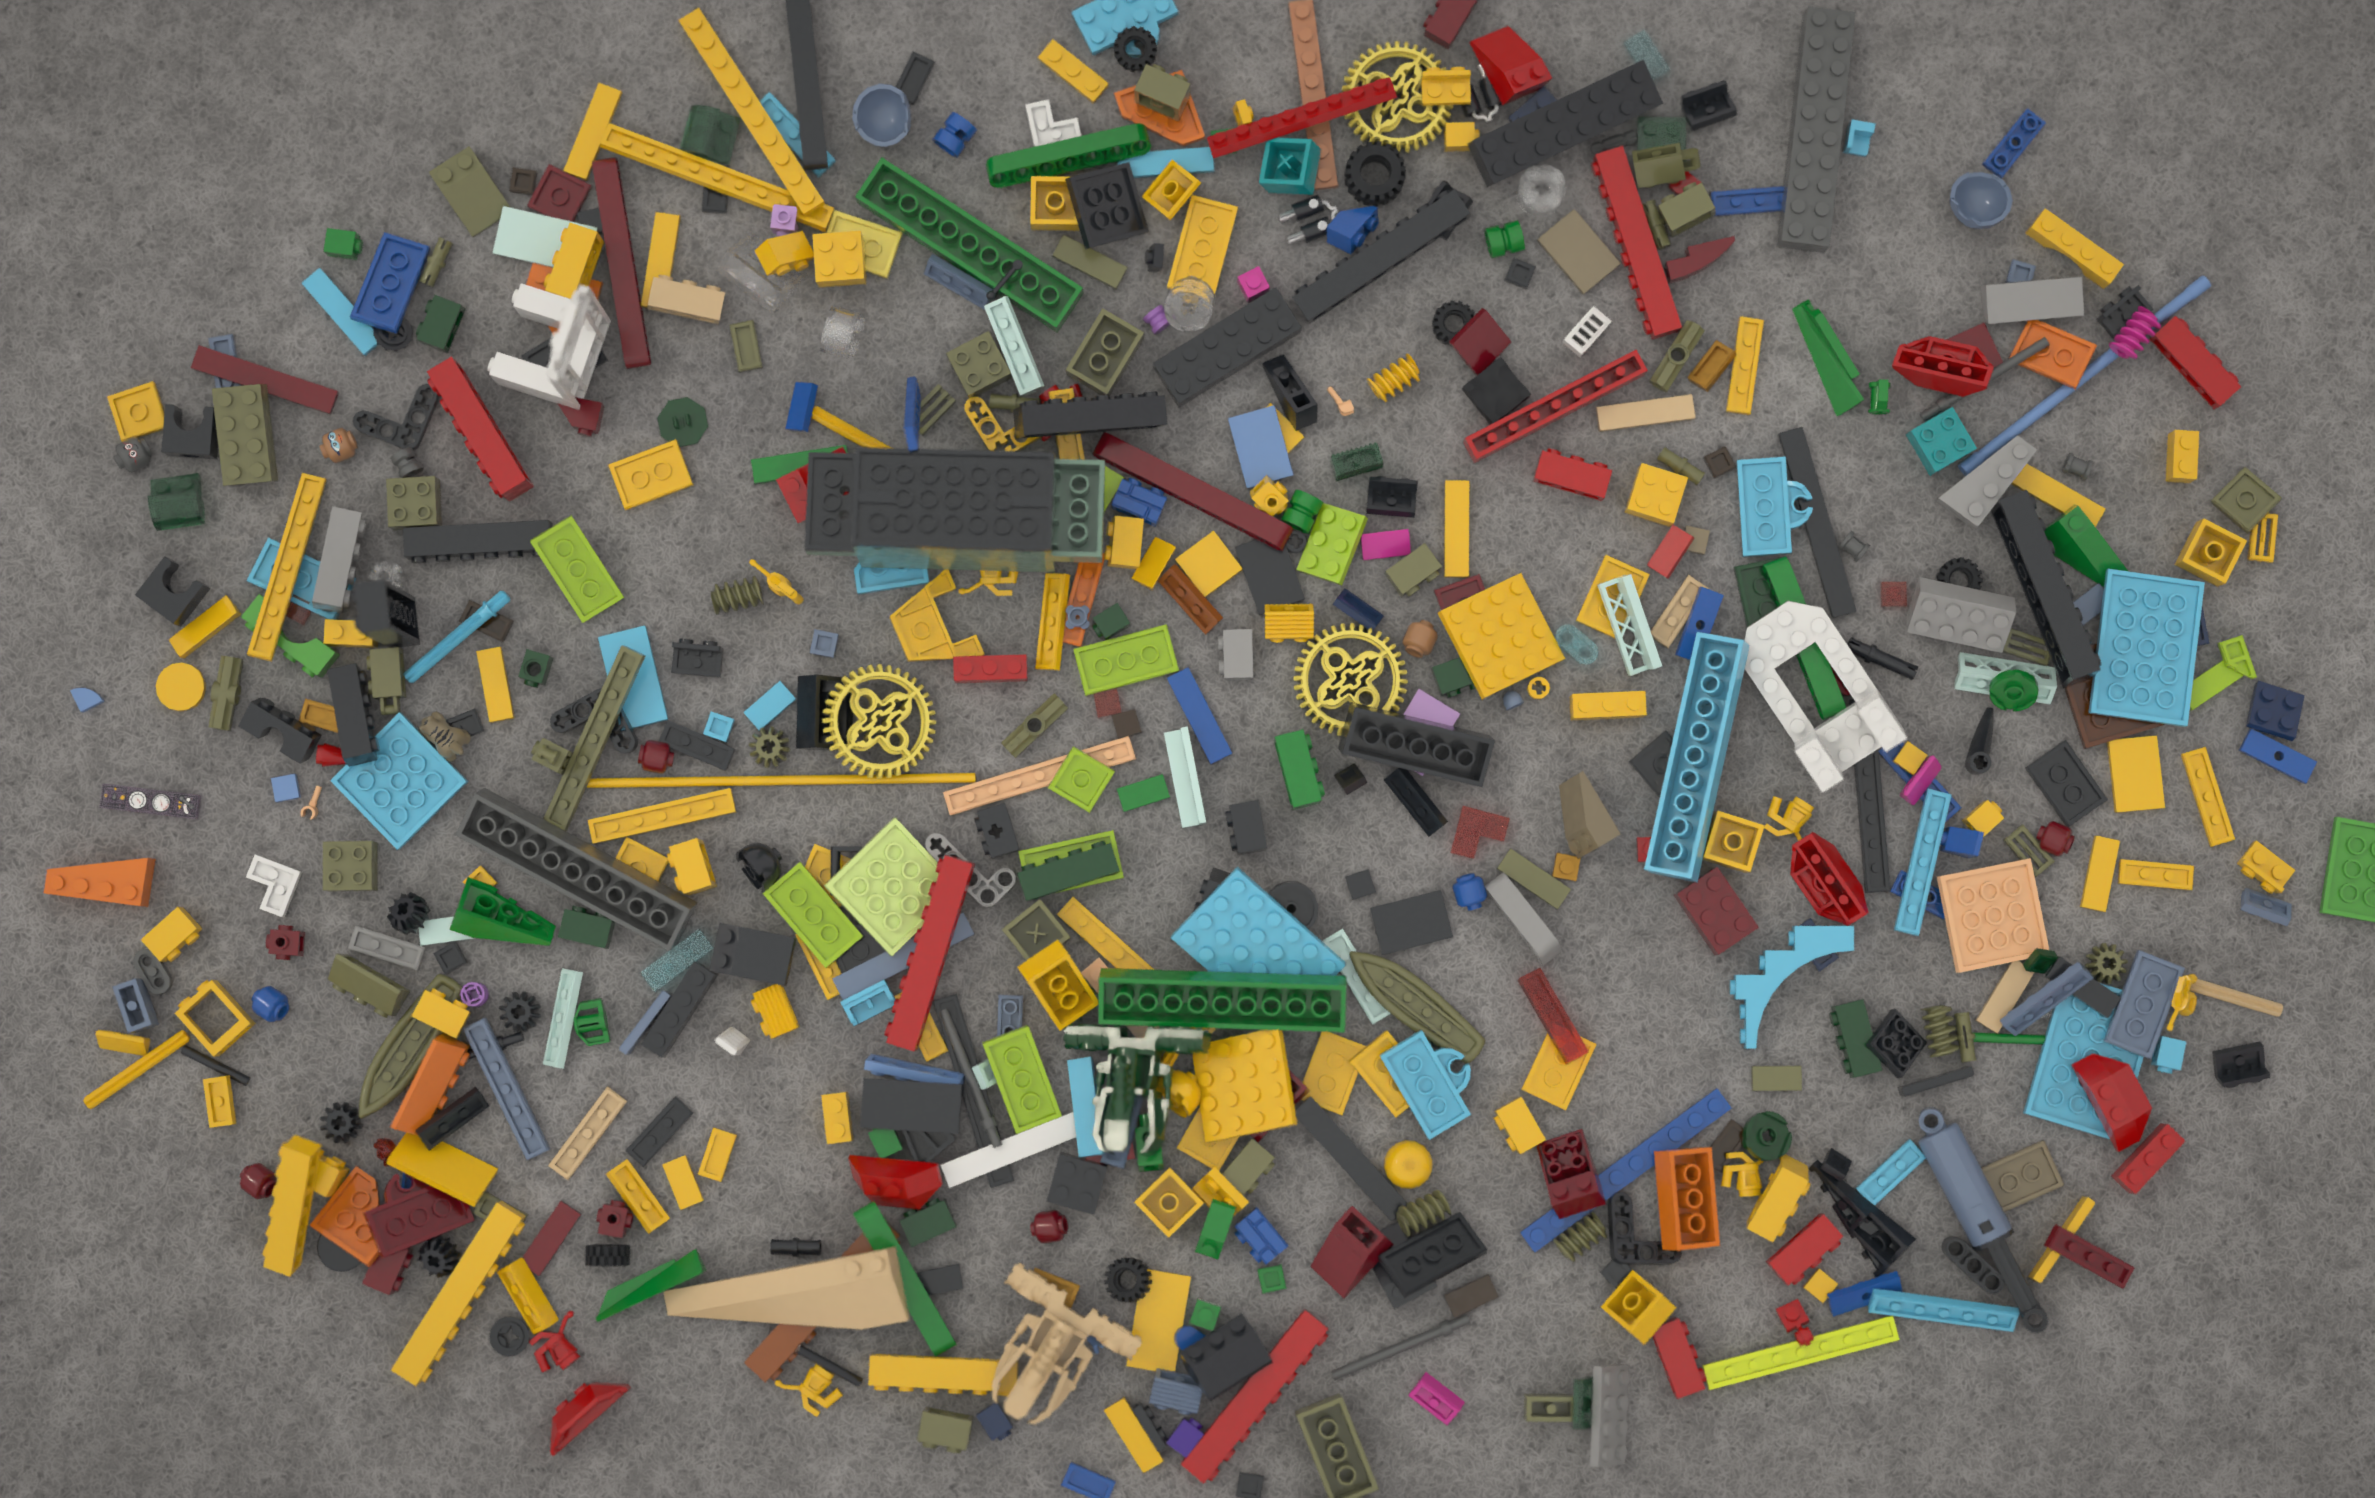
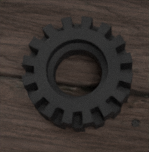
M1131 26L1129 29H1123L1124 31L1117 35L1118 37L1114 42V55L1117 63L1123 69L1131 70V72H1142L1146 64L1151 66L1152 62L1154 63L1157 55V44L1150 31L1144 30L1143 27L1136 28V26ZM1133 40L1142 42L1145 47L1144 54L1139 58H1132L1126 52L1127 44Z
M1452 300L1450 303H1443L1436 310L1432 321L1433 332L1436 334V338L1443 341L1442 343L1445 345L1450 344L1449 341L1458 332H1451L1446 328V318L1450 315H1458L1462 318L1465 326L1474 317L1473 309L1470 310V306L1462 304V301L1454 302Z
M1964 557L1954 558L1940 567L1939 573L1936 575L1937 581L1951 584L1950 577L1952 573L1961 571L1968 578L1966 587L1977 590L1981 589L1982 586L1980 584L1983 582V578L1980 577L1982 572L1981 570L1978 571V565L1971 563L1972 560L1970 559L1965 560Z
M585 1245V1266L612 1267L630 1265V1245Z
M1121 1258L1113 1261L1114 1264L1108 1266L1110 1270L1106 1271L1104 1275L1108 1276L1107 1280H1104V1284H1108L1106 1290L1112 1293L1110 1296L1119 1302H1136L1139 1299H1143L1146 1296L1145 1293L1151 1289L1148 1288V1285L1152 1284V1280H1149V1276H1152L1151 1271H1147L1149 1267L1146 1264H1142L1143 1261L1135 1258ZM1127 1270L1132 1271L1136 1276V1284L1130 1290L1123 1288L1120 1283L1122 1273Z

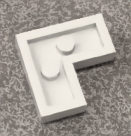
M1049 99L1025 104L1034 147L1081 136L1077 118L1058 122L1053 121Z
M254 855L246 877L268 885L259 909L285 917L302 872L259 855Z

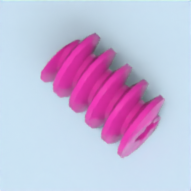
M2138 306V312L2136 311L2132 314V319L2127 320L2126 327H2122L2120 334L2114 337L2115 342H2110L2109 344L2110 349L2124 359L2129 357L2137 359L2138 356L2134 350L2142 352L2144 348L2140 343L2149 344L2150 342L2146 335L2155 336V332L2151 328H2161L2156 316L2145 307Z

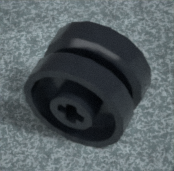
M1285 881L1277 884L1269 891L1268 894L1286 910L1288 905H1295L1294 913L1290 914L1307 929L1314 925L1318 916V903L1314 893L1306 885L1298 881Z

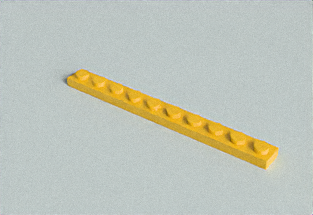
M697 8L679 19L685 32L803 215L807 216L823 206L825 203L701 10Z
M608 123L600 141V147L770 212H772L774 204L795 206L797 208V222L826 232L834 212L833 207L824 204L812 213L804 216L786 189Z

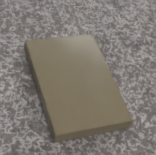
M1575 209L1537 239V242L1583 295L1621 264Z
M2044 1140L1981 1167L2004 1212L2064 1186Z

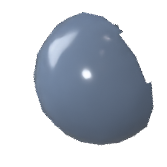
M877 84L868 87L858 96L853 106L852 119L855 129L864 140L874 146L887 147L896 144L910 131L911 113L908 99L903 91L892 85Z
M1968 172L1960 176L1952 185L1949 200L1955 216L1960 222L1972 229H1989L1999 224L2010 212L2013 201L2011 191L2004 180L1995 174L1991 175L1983 172Z

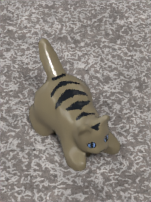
M438 711L433 712L431 716L425 717L421 721L419 732L428 741L435 744L438 753L448 762L455 761L457 759L456 754L463 755L462 746L469 744L471 739L470 734L466 730L451 727L444 716Z

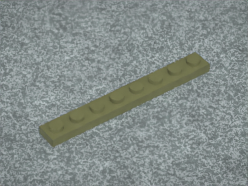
M625 645L620 647L544 816V820L564 831H567L645 659V655Z

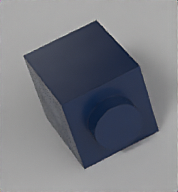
M994 1402L976 1415L992 1441L996 1438L1001 1441L1011 1434L1010 1429L1014 1425L999 1402L998 1404Z

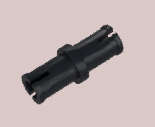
M793 1238V1240L771 1239L770 1244L771 1255L787 1254L793 1257H799V1255L820 1256L822 1250L821 1240H800L799 1238Z

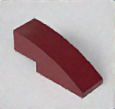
M1735 236L1688 246L1685 250L1686 257L1666 261L1664 270L1668 284L1691 277L1712 265L1733 245Z

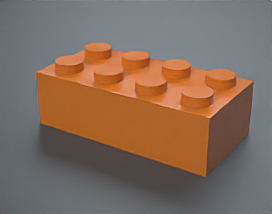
M1712 1147L1654 1151L1662 1250L1679 1251L1720 1246Z

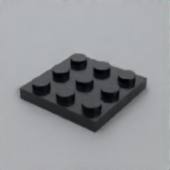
M1129 162L1065 179L1085 249L1149 232Z

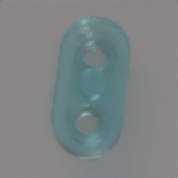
M1565 624L1558 628L1555 633V640L1558 646L1575 661L1582 665H1589L1597 659L1598 648L1596 644L1575 626ZM1564 633L1571 635L1570 641L1566 642L1563 640L1562 636ZM1588 649L1590 652L1589 657H1583L1581 650Z

